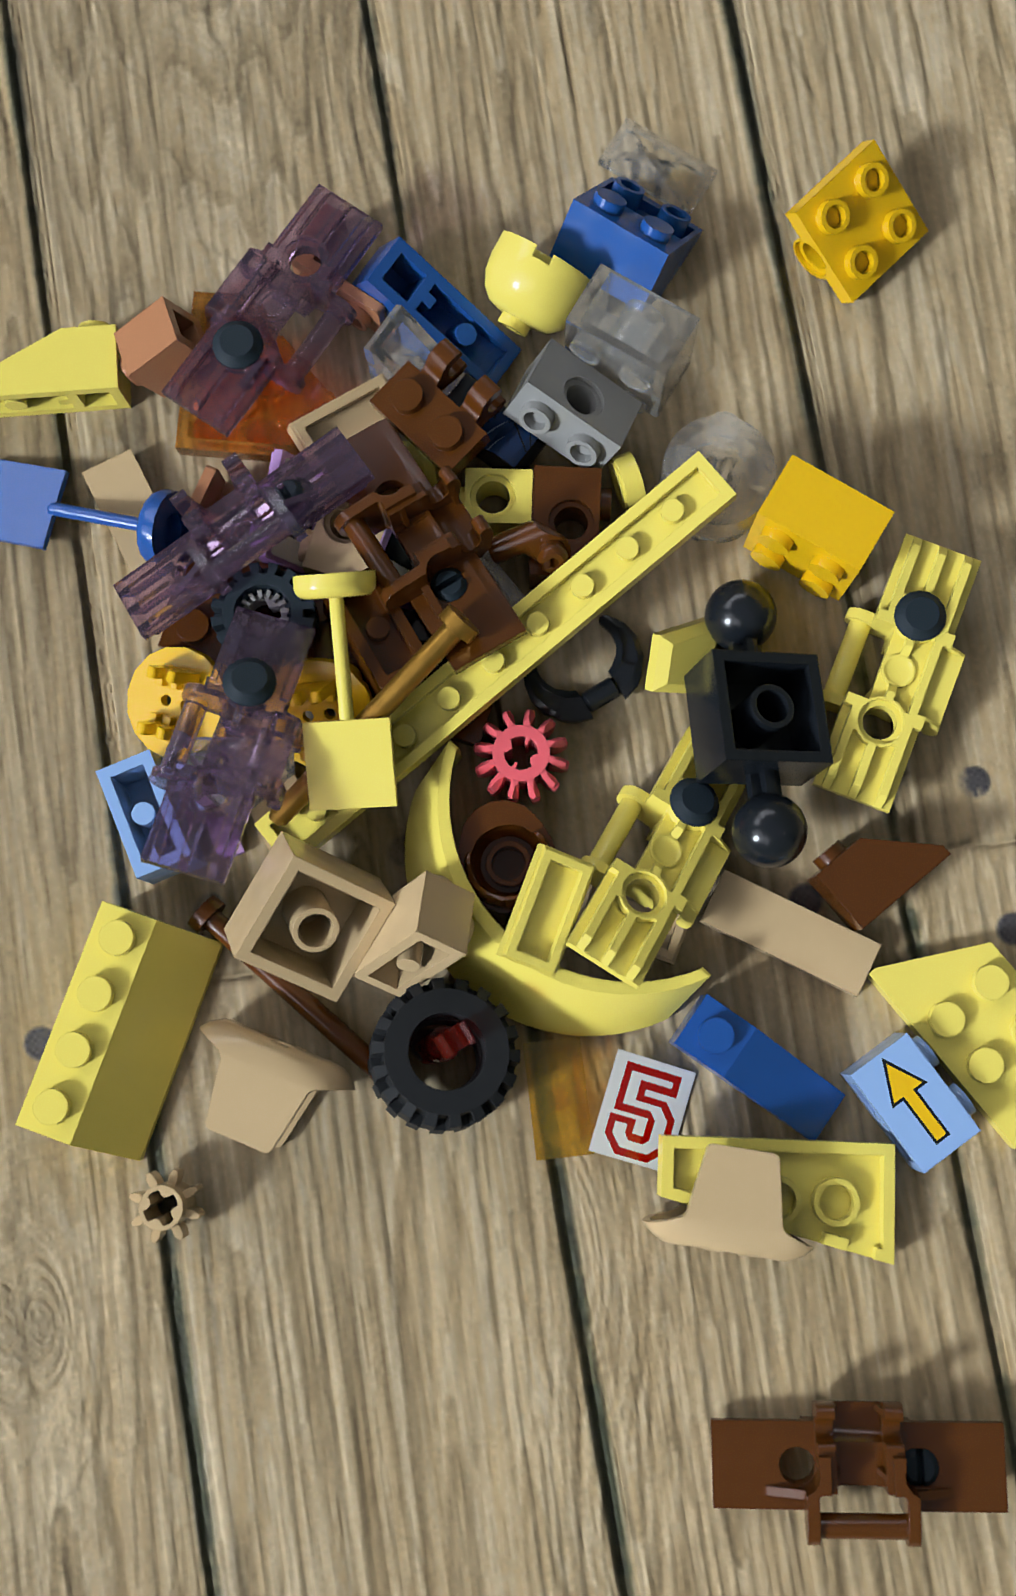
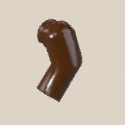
M534 520L493 535L491 548L488 550L496 564L525 554L542 564V570L547 573L555 572L569 560L571 555L569 542L561 533Z

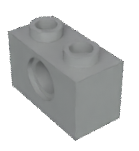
M551 338L525 371L503 414L577 466L603 468L622 447L642 406V402Z

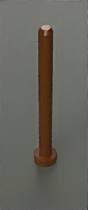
M213 895L195 911L187 925L197 934L207 930L232 953L224 931L229 921L222 913L226 905L217 896ZM241 961L372 1079V1075L368 1074L367 1065L370 1053L368 1050L369 1045L307 989Z

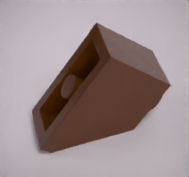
M859 838L845 847L840 840H837L812 861L819 870L807 881L850 930L858 931L864 929L951 854L943 845Z

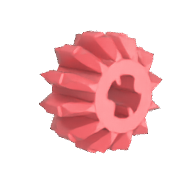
M527 709L525 711L523 725H515L512 712L509 710L502 713L505 726L504 731H501L489 722L483 727L485 735L494 744L479 742L474 745V753L476 755L490 759L475 767L476 775L478 778L496 775L487 787V792L491 796L499 794L507 785L509 786L508 801L518 803L520 789H527L531 803L533 805L538 804L541 801L540 791L537 787L539 783L554 793L560 787L558 780L548 771L558 773L568 771L569 761L562 757L553 756L567 749V739L565 737H557L547 740L553 733L556 723L549 718L538 729L534 728V710ZM525 746V753H528L530 749L536 753L530 757V767L528 769L518 770L517 762L512 767L508 765L507 761L513 758L512 749L514 747Z

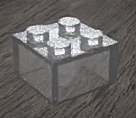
M600 264L566 318L565 348L642 402L638 414H642L645 411L657 418L690 365L700 318L609 267Z

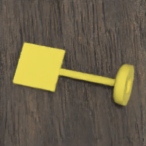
M375 570L292 576L293 589L297 597L304 600L329 598L340 720L302 723L310 811L398 806L391 717L354 719L344 597L371 594L376 588Z

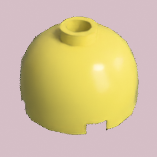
M504 230L492 250L485 268L484 286L488 298L502 312L497 321L526 338L530 329L544 334L564 330L573 324L585 310L596 289L594 288L595 284L556 255H553L551 258L536 250L537 244L513 232Z

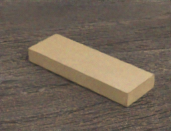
M725 869L722 871L699 920L700 923L853 997H858L882 945Z

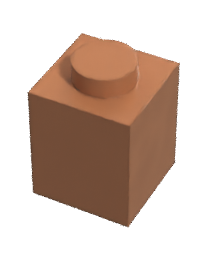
M163 296L114 333L121 356L119 364L125 376L134 385L144 386L163 398L213 363L199 319Z

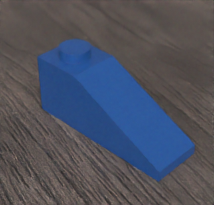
M400 236L380 246L352 283V285L385 306L389 327L430 354L440 341L447 338L462 352L460 358L467 364L461 376L467 373L475 380H478L486 374L497 384L522 350Z
M708 994L699 996L669 1040L670 1044L808 1140L817 1139L845 1097L843 1092L759 1029Z

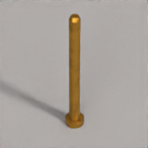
M449 604L439 614L440 619L444 622L441 627L355 719L389 717L460 640L470 644L480 633L465 615ZM306 771L271 807L269 818L275 825L280 827L288 824L309 802Z

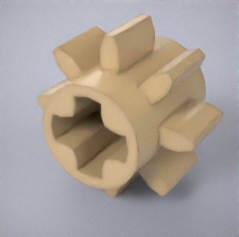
M183 1168L174 1169L166 1182H164L157 1170L146 1174V1181L150 1189L147 1191H136L129 1196L133 1202L139 1203V1216L135 1217L131 1222L132 1226H139L144 1223L148 1228L152 1229L151 1242L153 1243L162 1240L170 1228L178 1240L183 1239L189 1235V1229L185 1220L187 1218L199 1219L205 1215L206 1211L201 1207L195 1206V1194L201 1191L203 1185L195 1184L190 1187L187 1183L183 1182ZM174 1195L178 1206L174 1207L171 1212L161 1214L157 1204L161 1203L165 1197Z

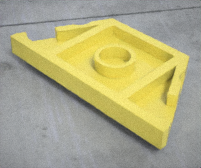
M992 942L871 968L867 976L870 982L912 1032L920 1036L937 1056L939 1064L968 1096L1010 1148L1016 1149V970Z

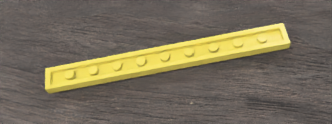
M699 451L512 607L527 630L525 635L458 674L454 672L447 661L416 687L389 717H391L396 784L736 500V492ZM308 802L286 825L280 827L275 825L269 818L270 811L254 823V825L271 847L280 832L283 831L320 849L367 808L310 811Z

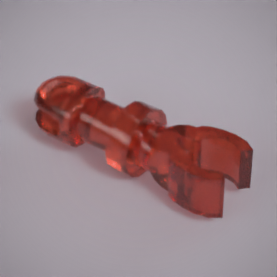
M465 1020L451 1027L441 1026L431 1030L426 1036L417 1041L414 1050L420 1054L422 1058L420 1062L423 1064L444 1063L454 1059L458 1055L459 1050L475 1043L476 1039Z

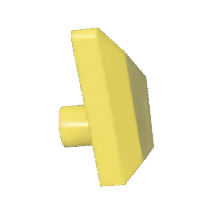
M704 617L653 633L645 690L686 693L684 676L711 649H716L718 645L712 638Z

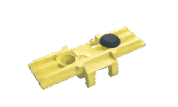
M906 533L876 613L857 607L848 608L844 618L848 626L826 685L822 689L825 709L837 714L829 736L833 764L814 776L811 785L879 811L890 812L918 733L921 731L928 736H936L938 734L954 685L962 669L965 654L954 648L953 643L956 637V629L981 564L980 560ZM868 634L884 640L881 652L884 657L871 690L863 697L848 691ZM869 714L889 723L893 722V732L890 737L880 740L869 736L863 727V716Z
M690 726L685 730L650 794L633 785H625L621 788L616 798L619 804L590 856H583L581 858L584 861L597 865L590 883L596 890L565 945L635 989L641 986L675 919L677 918L676 924L684 929L690 928L694 924L731 852L721 837L725 831L724 827L746 785L697 783ZM636 819H639L650 828L646 838L649 843L633 868L619 858L615 860L614 858ZM626 896L633 898L641 906L649 907L652 910L649 912L635 910L629 905Z

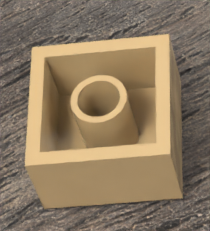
M281 831L226 924L224 931L234 958L337 1002L396 903L379 877Z

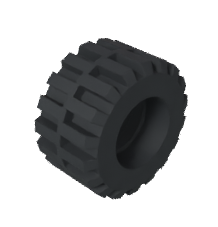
M443 977L431 979L428 985L420 986L417 983L408 987L405 994L401 997L396 996L388 1004L385 1012L380 1016L371 1037L367 1065L368 1074L372 1075L374 1082L373 1091L377 1099H383L387 1105L385 1110L394 1118L399 1116L407 1122L405 1126L414 1130L423 1128L429 1130L430 1134H443L445 1131L454 1130L455 1133L467 1129L498 1108L505 1100L506 1093L513 1088L517 1078L514 1071L515 1067L520 1063L521 1050H515L514 1041L519 1037L516 1026L508 1025L505 1017L509 1012L502 1003L496 1007L488 1000L492 993L483 987H480L478 992L469 989V981L457 978L454 984L444 983ZM436 1024L451 1026L462 1032L470 1041L475 1052L476 1067L470 1080L463 1086L455 1090L435 1089L421 1081L414 1073L408 1057L409 1046L416 1033L426 1026Z

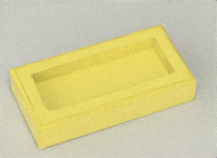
M538 844L496 955L555 977L566 949L565 944L572 933L597 865L545 844Z

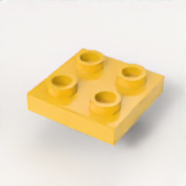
M875 139L862 141L785 214L799 236L793 244L794 253L798 261L811 275L819 279H826L841 303L855 302L929 231Z

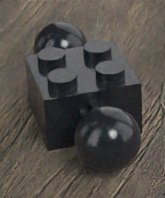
M737 579L722 584L712 593L706 604L704 614L705 623L712 638L718 645L728 650L711 649L684 676L697 783L746 785L748 800L738 809L732 823L734 845L739 854L749 863L761 868H778L791 863L799 856L808 836V825L804 813L794 801L782 795L781 786H802L833 764L817 654L763 652L762 644L772 635L777 622L775 601L762 585L751 580Z

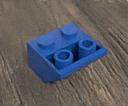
M611 177L573 199L549 257L552 258L553 255L561 258L589 278L597 289L641 314L659 300L698 241L703 230L690 223V215L681 208L671 204H663L661 206L644 196V188L635 181L625 177Z

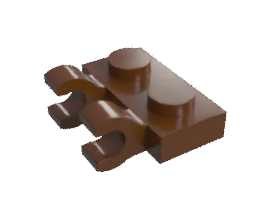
M444 338L430 352L421 371L408 360L369 401L380 415L387 418L391 425L439 470L449 465L457 476L491 441L488 434L481 427L506 404V400L500 395L502 389L486 374L479 378L470 388L460 407L442 391L455 381L467 367V364L460 358L462 352L447 338Z

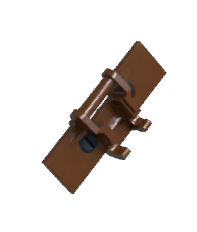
M387 418L376 422L318 455L320 462L349 505L348 508L336 517L334 526L341 536L349 537L368 569L375 570L376 581L382 589L380 599L387 609H395L409 602L432 636L444 623L440 619L439 614L451 604L465 615L480 632L470 644L460 640L445 656L456 674L527 633L526 628L480 560L491 548L493 530L483 515H478L472 519L459 499L461 482L449 465L439 470L440 480L432 487ZM391 488L399 489L396 493L390 495H380L385 490ZM386 528L392 530L415 568L402 576L375 536Z
M812 1400V1416H800V1419L711 1418L713 1508L805 1510L807 1545H821V1539L905 1540L907 1547H921V1512L1008 1513L1005 1438L1002 1421L909 1420L908 1417H904L901 1402L826 1400ZM789 1448H804L812 1455L814 1461L813 1468L804 1478L791 1479L780 1470V1457ZM841 1485L884 1487L888 1495L899 1497V1505L903 1513L820 1512V1498L822 1496L838 1495V1486Z

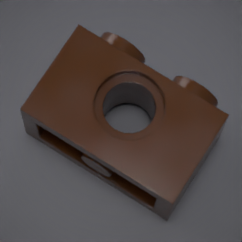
M535 465L532 520L538 521L555 531L557 526L564 521H576L586 531L577 539H566L571 548V558L599 535V521L610 522L612 488L601 487L602 468ZM532 558L529 559V589L536 588L552 574L543 571V565Z

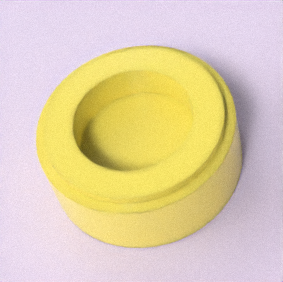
M630 451L614 456L608 462L615 494L621 507L626 511L646 495L639 467Z

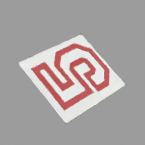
M618 1049L588 1151L658 1171V1135L679 1134L696 1073Z

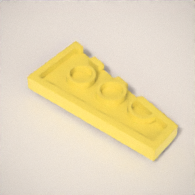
M658 1135L657 1195L688 1205L706 1147L711 1143L772 1152L778 1155L780 1159L783 1228L786 1233L888 1264H895V1144L864 1141Z

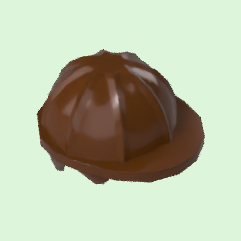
M508 800L491 801L475 809L463 824L459 841V859L468 881L484 907L498 914L512 913L537 845L545 844L556 849L550 834L542 822L526 806Z

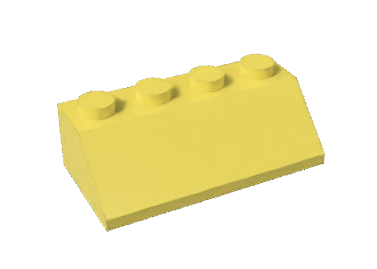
M102 901L15 1125L71 1146L138 1161L143 1160L224 945L219 941L131 909Z

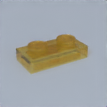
M580 1036L523 1043L536 1161L594 1154V1152L588 1151L592 1139Z

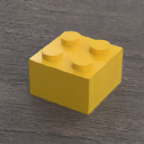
M792 454L757 512L743 547L750 550L751 557L763 567L773 571H779L781 568L799 578L800 586L812 595L827 599L830 596L839 601L860 572L895 512Z

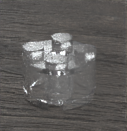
M723 411L717 412L712 416L694 420L680 429L670 441L661 467L659 483L699 451L737 494L736 500L690 538L695 541L700 539L717 541L716 543H726L746 534L750 530L757 512L774 486L777 475V464L774 454L765 437L755 427L739 419L735 414Z

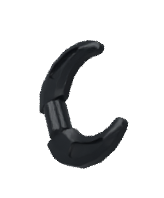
M608 615L599 617V625L612 636L616 645V656L612 667L608 671L611 678L604 679L581 693L580 696L576 690H559L548 685L540 677L536 667L524 677L525 688L531 702L545 716L563 723L577 724L592 720L591 712L613 701L620 694L626 700L638 687L642 678L644 653L637 635L625 623Z

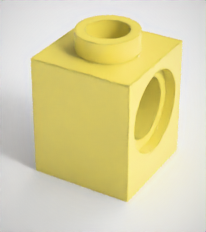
M466 468L465 487L460 488L459 499L472 519L478 515L484 516L493 530V535L532 521L533 469ZM488 496H500L508 502L507 507L499 513H487L479 507L481 501Z

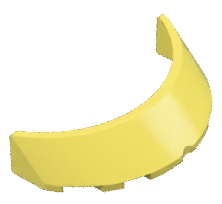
M450 740L415 791L405 835L407 884L427 870L435 875L444 876L453 884L475 894L472 920L475 927L472 938L468 943L467 955L447 967L448 972L455 979L469 981L468 986L478 992L480 987H483L492 993L488 1000L496 1007L502 1003L509 1012L506 1017L526 1026L547 1032L572 1036L616 1035L649 1027L668 1019L711 976L704 967L672 978L643 981L641 986L635 989L623 981L594 978L560 966L555 977L496 955L505 929L487 911L468 881L461 865L452 833L449 799L452 769L462 759L459 747Z

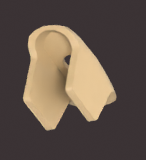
M226 1018L210 1020L199 1026L202 1033L219 1050L221 1058L206 1118V1127L211 1131L263 1153L271 1152L275 1147H281L286 1143L319 1090H356L352 1078L343 1066L299 1046H293L281 1041L278 1037Z
M715 1143L707 1145L688 1205L680 1202L673 1209L657 1212L642 1219L646 1228L664 1242L714 1252L722 1251L738 1254V1256L791 1262L806 1256L814 1249L811 1245L784 1231L780 1159L778 1155L772 1152Z

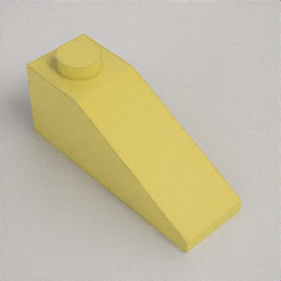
M89 320L80 323L78 327L60 328L1 361L0 418L132 408L131 381L125 376L119 364L121 356L114 333L119 330L116 324Z

